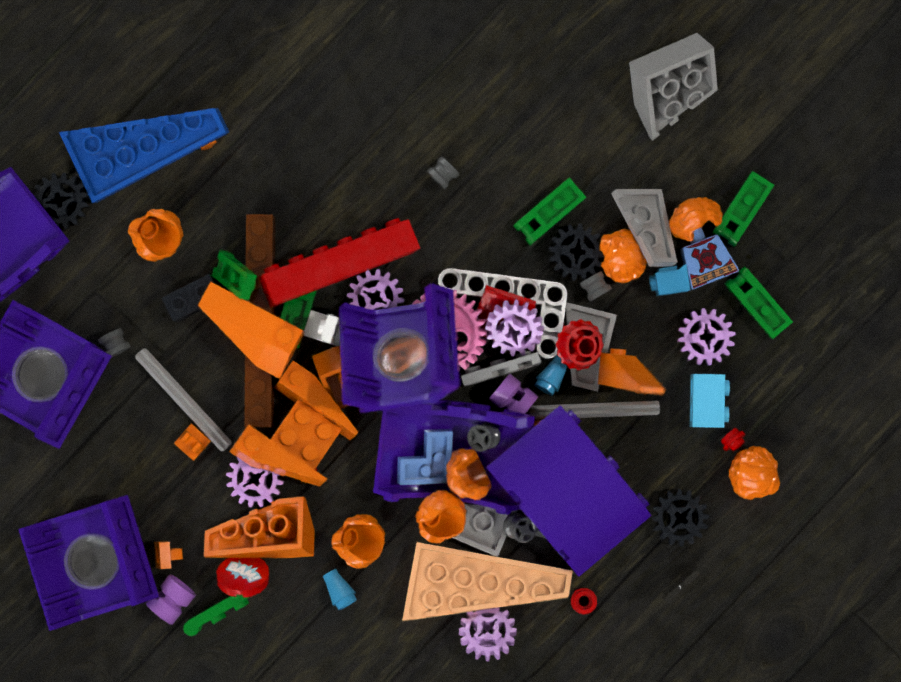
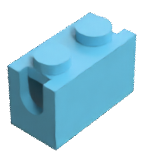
M691 374L690 427L724 428V422H729V407H725V396H729L730 383L729 380H725V375Z

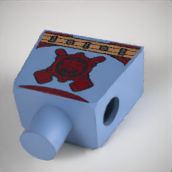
M702 227L694 231V240L690 241L691 245L680 249L683 265H687L690 291L739 271L719 236L714 235L705 238Z

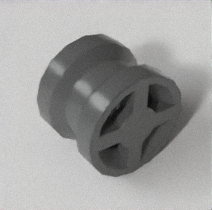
M442 156L437 160V164L434 167H430L426 171L443 189L449 186V181L452 178H457L460 175Z
M602 271L579 283L581 288L586 289L589 302L612 289L610 284L605 282Z
M122 328L116 329L98 339L100 345H103L106 352L112 357L131 347L130 343L123 338L124 332Z
M490 422L476 425L468 432V443L476 451H485L499 443L500 431L495 424Z
M514 512L509 514L504 520L503 531L509 538L526 543L535 536L536 526L529 517Z

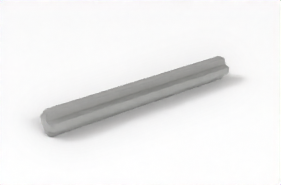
M147 349L140 350L135 356L136 360L220 451H225L231 445V440Z
M659 401L561 404L566 412L571 409L578 418L658 415L660 413ZM559 405L531 406L529 408V415L535 416L534 420H541Z

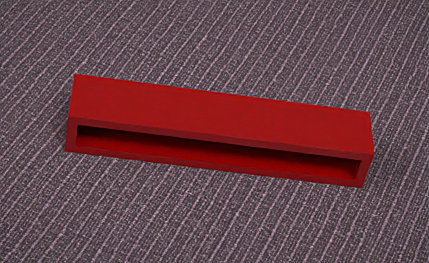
M399 218L385 223L386 228L377 231L376 227L361 232L362 237L353 240L349 236L337 241L338 246L328 249V246L325 245L313 250L314 255L304 258L302 254L289 259V264L281 268L279 264H275L263 269L265 274L259 277V281L270 308L415 253L420 249L409 219L401 222Z

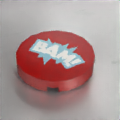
M227 558L219 565L216 571L218 587L222 592L236 597V594L243 595V597L259 594L267 587L270 578L269 566L260 558Z

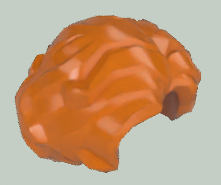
M707 197L689 198L679 204L678 208H675L669 220L671 233L676 238L693 241L694 231L701 228L707 221L710 220L718 227L722 222L720 205Z
M151 209L146 215L132 220L128 227V234L132 238L137 253L143 259L153 262L163 260L175 254L184 236L180 219L173 212L164 209Z
M621 229L612 234L602 236L600 251L603 252L604 261L601 267L604 269L606 276L618 283H627L639 278L646 269L647 261L631 230Z
M751 446L736 454L729 469V478L733 490L738 496L743 499L753 500L754 498L773 495L778 491L780 486L777 472L778 462L773 458L772 453L763 447Z
M464 448L452 452L451 459L446 465V478L449 489L460 498L468 497L480 500L485 497L491 488V482L477 452L473 449L467 450Z
M437 490L427 496L418 507L419 511H416L415 517L417 523H419V533L430 543H442L445 539L459 536L463 532L466 523L465 505L454 493H449L447 490Z
M357 514L353 517H348L344 521L343 526L333 534L331 543L333 549L346 561L347 565L353 568H366L380 557L385 544V532L378 523V520L373 516Z

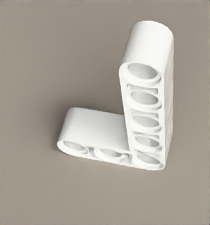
M452 268L445 269L440 273L438 278L439 286L445 287L442 283L443 277L447 274H453L457 277L458 283L450 289H453V291L457 290V295L466 294L472 297L481 298L486 285L495 288V284L499 281H506L510 286L509 292L522 296L521 288L523 285H533L536 289V294L533 298L529 299L535 300L536 305H541L539 317H542L541 326H544L541 342L536 344V352L544 359H551L557 355L558 349L556 345L552 354H544L541 351L540 345L543 340L547 339L556 344L558 334L562 332L567 290L561 283ZM474 277L480 278L484 283L483 289L478 292L472 291L469 288L468 283ZM555 287L561 291L562 297L560 301L553 302L549 300L547 292L550 288ZM552 313L557 316L558 325L555 328H548L545 325L544 317L547 314Z

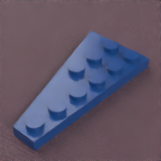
M212 108L59 132L91 202L97 203L228 134L229 130L219 109Z

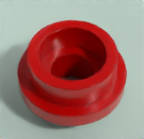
M737 428L731 430L721 440V443L724 445L723 449L725 451L730 449L733 452L744 444L743 437L745 433L743 431L740 432Z
M579 588L574 591L571 596V606L577 613L589 614L596 608L597 597L592 590ZM582 596H586L589 599L588 604L585 606L579 604V598Z

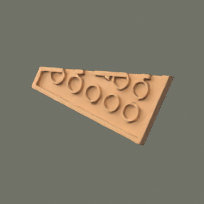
M417 542L402 621L568 598L573 571Z

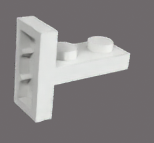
M311 310L304 336L340 346L339 318Z

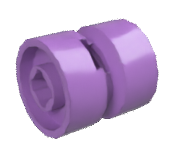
M509 373L488 400L499 409L504 407L505 409L526 413L538 396L528 387L521 388V382Z
M169 574L160 585L162 591L158 592L159 597L149 600L146 605L165 622L173 625L182 613L181 607H187L196 594L180 579Z

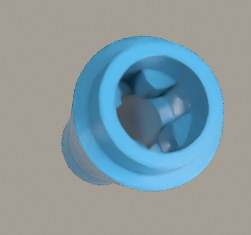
M558 355L536 377L537 382L535 386L550 396H553L555 391H559L568 367L566 364H562L561 358Z
M337 569L323 576L333 606L336 605L338 610L346 608L357 600L354 595L356 592L342 578Z

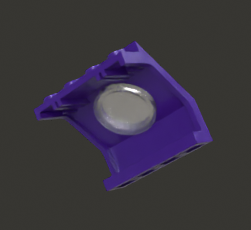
M429 284L425 287L426 301L380 310H371L348 303H343L339 306L343 404L359 407L360 413L434 403L459 387L453 289Z
M12 300L0 321V413L33 431L37 439L60 449L112 356L95 344L32 308Z
M128 495L18 529L49 631L159 597Z

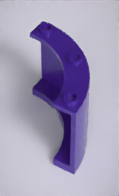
M11 167L0 171L1 302L40 271L38 266L47 260L51 261L69 243L68 238Z
M441 399L434 403L385 409L382 413L373 493L384 496L383 499L390 502H398L399 498H426L437 490H447L449 493H453L447 483L399 485L397 483L398 457L423 456L424 430L450 429L453 431L452 452L460 448L472 449L467 439L469 430L476 425L490 422L498 427L500 441L493 448L476 452L491 482V488L487 495L480 500L456 496L462 502L496 509L495 512L499 514L509 515L511 511L521 510L518 505L522 501L515 502L487 469V466L534 427L535 416L509 409H504V412L490 411L489 405Z
M559 405L489 464L487 469L515 502L522 501L518 506L578 577H580L652 515L646 509L650 505L640 493L636 495L616 471L620 467L610 455L605 458L578 426L581 421L571 409L566 412Z

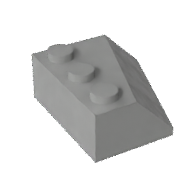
M698 33L629 62L634 105L652 141L660 135L658 131L667 124L671 126L679 120L678 116L688 108L694 109L718 90L714 47Z

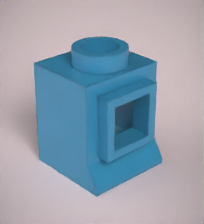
M687 265L681 266L678 270L677 266L657 269V273L649 276L651 291H656V296L690 291Z

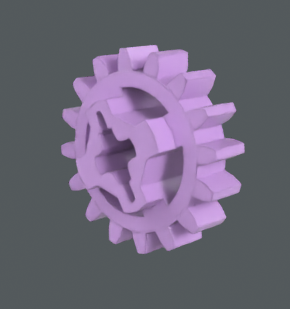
M379 269L376 270L373 276L367 270L366 278L364 279L359 275L356 276L359 283L357 285L351 283L350 287L354 289V293L347 294V297L353 299V302L350 304L359 306L358 294L361 295L366 302L365 308L371 310L397 307L398 303H404V299L398 297V294L402 293L403 289L395 288L399 281L397 279L390 281L389 272L384 277L381 276ZM370 281H379L375 287H364ZM387 286L393 292V302L386 297L385 291ZM377 291L381 292L380 297L387 304L376 302L372 305V300L365 292L369 294H376Z
M506 300L503 303V308L496 305L494 311L489 313L485 330H488L487 339H494L492 347L501 346L502 354L506 350H510L511 356H514L516 351H519L524 356L526 348L534 351L535 344H540L541 335H543L544 326H541L543 319L542 317H535L537 313L536 308L528 310L529 303L526 302L523 306H519L518 300H515L514 304L510 305ZM504 318V321L500 322V325L497 326L499 320ZM529 331H532L531 335L525 339V335H529Z
M702 308L700 316L693 311L690 313L692 320L687 318L682 320L686 327L678 328V331L683 333V337L678 338L677 342H684L685 346L680 351L689 352L688 360L696 357V364L700 365L704 359L708 366L712 365L713 358L718 363L721 362V354L729 356L730 353L726 348L727 346H734L735 343L729 341V337L734 336L735 332L728 331L732 322H723L725 314L716 317L715 309H712L707 314L705 308ZM710 320L716 322L722 330L717 331L713 328ZM699 321L697 331L694 334H689L691 327ZM704 329L707 331V334H712V339L708 340V345L705 340H700V335L704 334ZM723 340L721 347L713 353L714 345L717 341ZM691 344H697L701 348L703 354H700L697 351H695L692 348Z
M238 457V464L230 463L234 471L226 473V476L232 478V482L226 485L227 487H234L235 490L231 493L232 497L236 495L241 496L238 503L242 504L245 500H248L249 507H253L254 502L257 501L258 505L262 507L264 506L263 499L271 503L273 501L271 494H280L279 489L276 487L277 485H283L284 481L278 479L279 475L275 474V472L251 467ZM241 469L244 473L243 482L239 484L238 473ZM265 471V473L262 474L259 478V485L257 483H253L246 486V484L252 478L250 475L251 472L257 474ZM272 473L273 481L269 489L266 481L267 476ZM249 489L257 490L261 496H250L245 492Z
M500 608L479 610L474 613L467 612L466 616L468 619L461 618V625L463 627L459 628V635L464 636L461 638V645L468 644L466 653L469 654L475 651V659L478 660L481 655H485L486 661H489L490 655H494L498 660L500 659L501 651L508 654V645L514 646L515 639L513 636H516L517 629L511 628L514 626L515 620L514 618L507 619L509 616L508 610L502 613ZM471 626L476 631L473 638L470 635ZM502 626H504L505 629L504 639L502 638V634L499 632Z

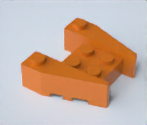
M292 361L273 388L295 403L271 439L248 425L229 452L251 467L265 469L281 476L292 477L320 487L327 478L315 471L338 434L340 433L347 439L352 440L358 434V431L317 377L295 361Z

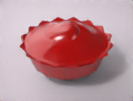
M582 319L571 321L569 325L563 326L562 332L558 334V341L555 344L558 349L557 355L561 358L562 364H566L569 369L575 368L578 371L583 368L588 369L591 365L596 364L604 346L602 334L599 332L598 326L593 325L591 321H584Z

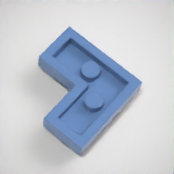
M450 429L424 430L423 456L398 457L397 483L399 485L447 483L446 465L452 456L453 431Z

